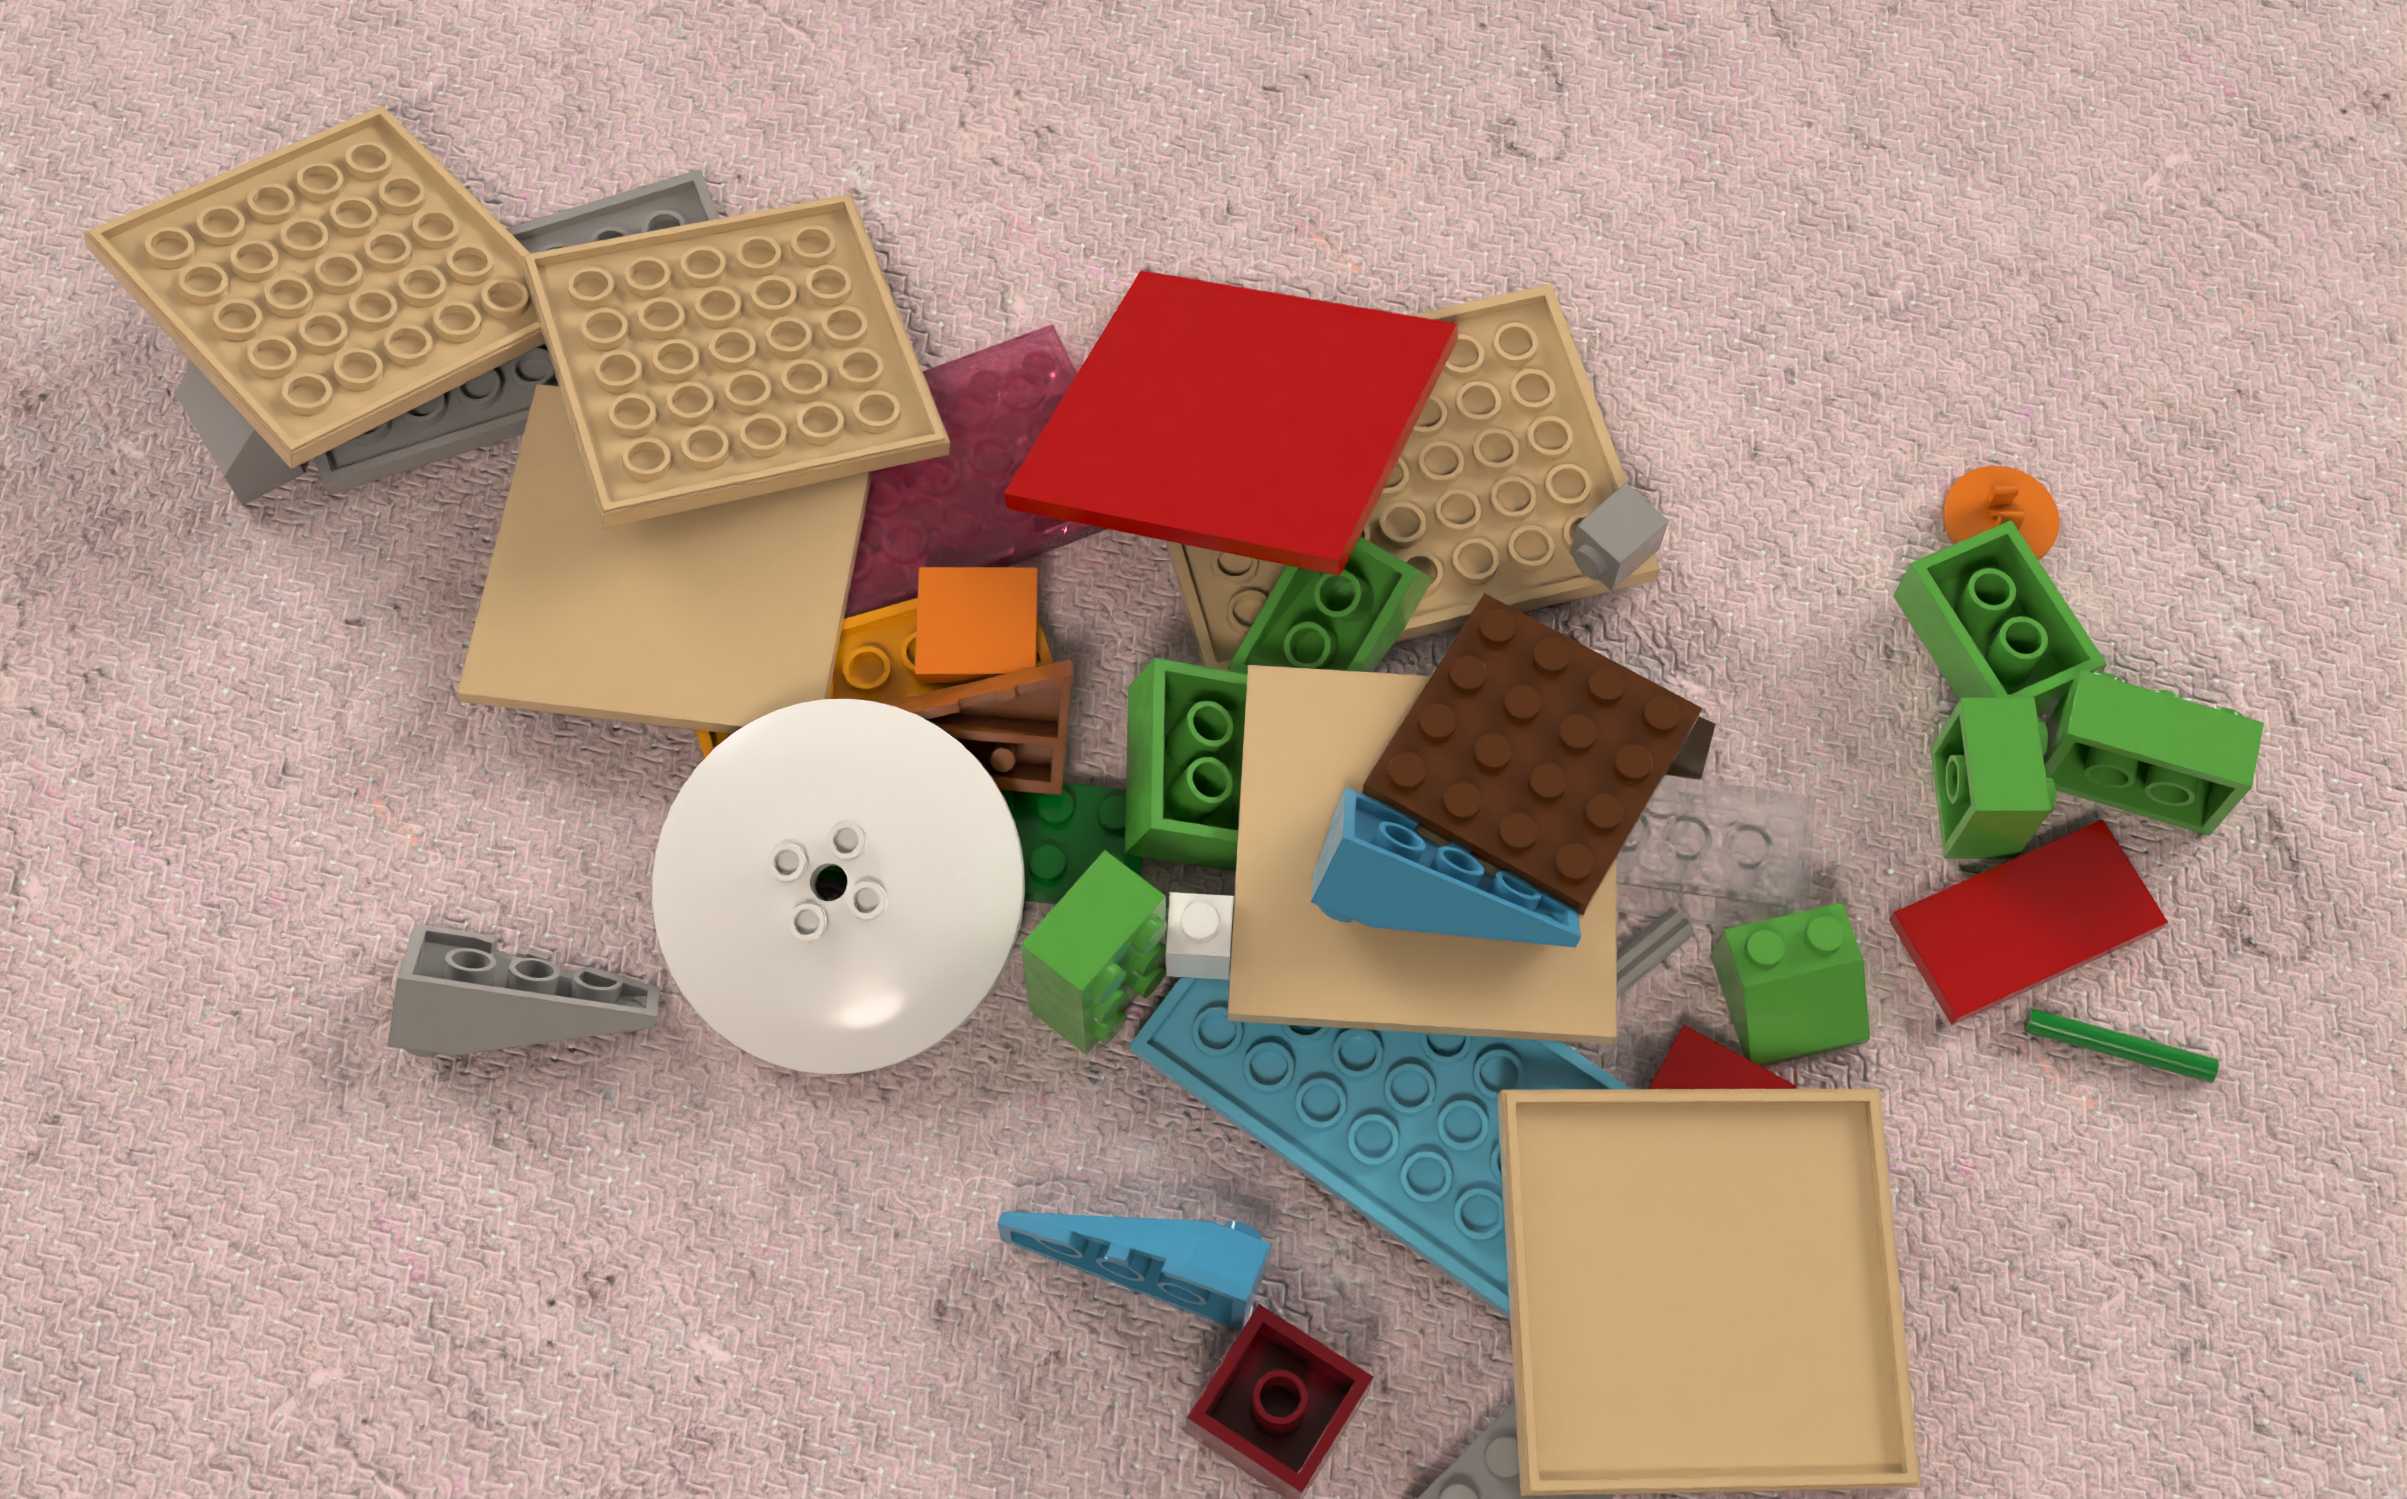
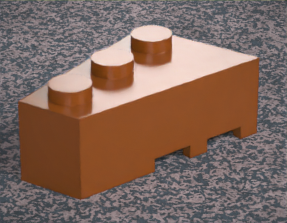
M1072 659L886 702V705L898 707L924 718L959 741L979 760L993 778L999 790L1062 795L1072 681Z

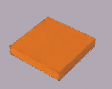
M919 567L914 673L916 683H970L1037 667L1038 568Z

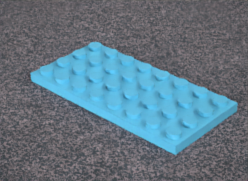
M1181 977L1130 1043L1131 1053L1510 1319L1497 1094L1501 1090H1600L1631 1088L1561 1041L1227 1021L1230 978L1229 980Z

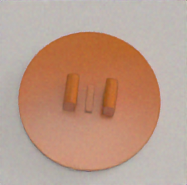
M1985 466L1971 470L1953 484L1944 501L1943 523L1953 544L2012 520L2039 561L2051 549L2059 532V513L2051 494L2035 478L2014 468Z

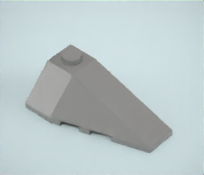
M415 923L397 978L388 1047L402 1048L410 1054L421 1057H431L438 1054L455 1056L655 1028L661 988L593 967L581 968L575 971V973L561 970L551 963L552 955L532 949L527 953V958H522L496 950L498 939L476 932Z

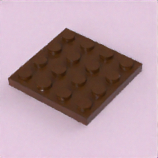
M1484 593L1364 782L1362 794L1397 808L1420 821L1419 826L1450 843L1453 841L1460 843L1472 850L1471 854L1501 871L1514 873L1578 910L1579 914L1584 915L1696 724L1703 708Z

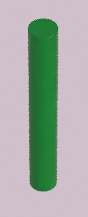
M2030 1008L2026 1017L2024 1032L2209 1083H2213L2218 1072L2219 1060L2217 1058Z

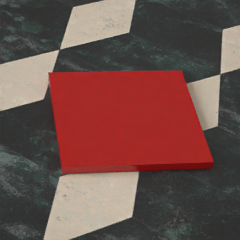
M1140 270L1004 492L1007 509L1340 576L1458 340L1457 323Z

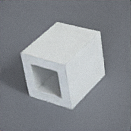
M1170 892L1166 941L1167 976L1229 980L1234 896Z

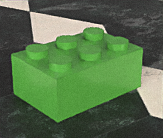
M2012 520L1910 563L1893 596L1959 700L1960 698L2034 697L2037 717L2056 708L2081 670L2090 673L2102 672L2107 666L2100 652Z
M1153 658L1129 685L1124 854L1236 872L1247 674Z
M2081 670L2046 721L2048 745L2043 756L2046 776H2051L2054 779L2056 791L2210 836L2252 788L2264 723L2243 717L2240 712L2231 708H2211L2183 700L2180 695L2172 691L2149 690L2122 682L2120 678L2110 673H2090Z
M1104 850L1021 943L1029 1011L1085 1055L1090 1052L1098 1041L1104 1045L1109 1043L1123 1027L1127 1019V1014L1124 1011L1138 995L1143 998L1150 996L1166 975V967H1164L1166 953L1165 931L1167 929L1166 896Z

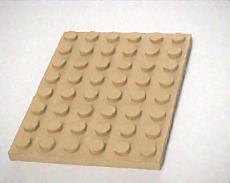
M1543 285L1410 315L1457 323L1458 340L1360 535L1362 538L1434 578L1405 629L1395 642L1464 626L1484 593L1520 612H1525L1611 591L1598 579L1593 580L1583 574L1569 552L1577 525L1625 483L1628 484L1553 285ZM1165 541L1202 666L1233 672L1228 669V666L1286 565ZM1655 554L1614 590L1656 581L1661 569Z

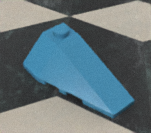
M1344 787L1312 877L1311 903L1318 905L1327 916L1346 923L1355 920L1375 928L1576 948L1581 939L1578 910L1510 871H1499L1496 876L1484 870L1482 864L1471 856L1472 850L1456 841L1451 842L1449 846H1441L1416 832L1421 823L1420 821L1393 806Z

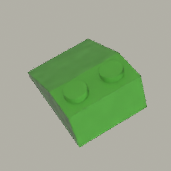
M1361 536L1340 576L1286 565L1229 664L1228 669L1247 675L1248 665L1373 672L1405 629L1434 578Z

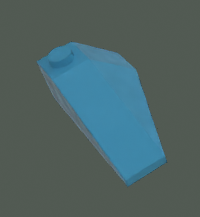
M1002 1212L998 1221L1001 1241L1240 1332L1245 1326L1267 1268L1272 1245L1261 1240L1263 1235L1257 1229L1232 1220L1226 1221L1225 1226H1222L1212 1221Z

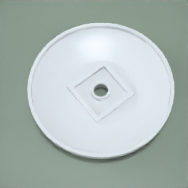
M823 699L799 703L776 710L747 724L714 748L685 782L670 808L660 834L652 875V905L660 947L673 978L695 1011L716 1032L747 1053L777 1066L819 1074H854L899 1064L922 1054L942 1042L961 1027L988 997L1008 963L1022 920L1025 896V869L1015 821L998 786L979 760L959 741L924 718L895 706L857 699ZM837 865L846 873L847 888L840 898L834 901H825L817 893L816 879L824 868Z

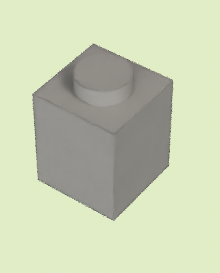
M1625 483L1577 525L1569 554L1574 558L1577 567L1583 574L1593 580L1598 579L1609 590L1613 591L1660 549L1669 520Z

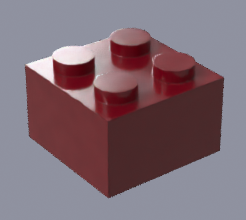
M1258 1304L1187 1415L1185 1433L1285 1499H1303L1368 1395L1373 1376Z

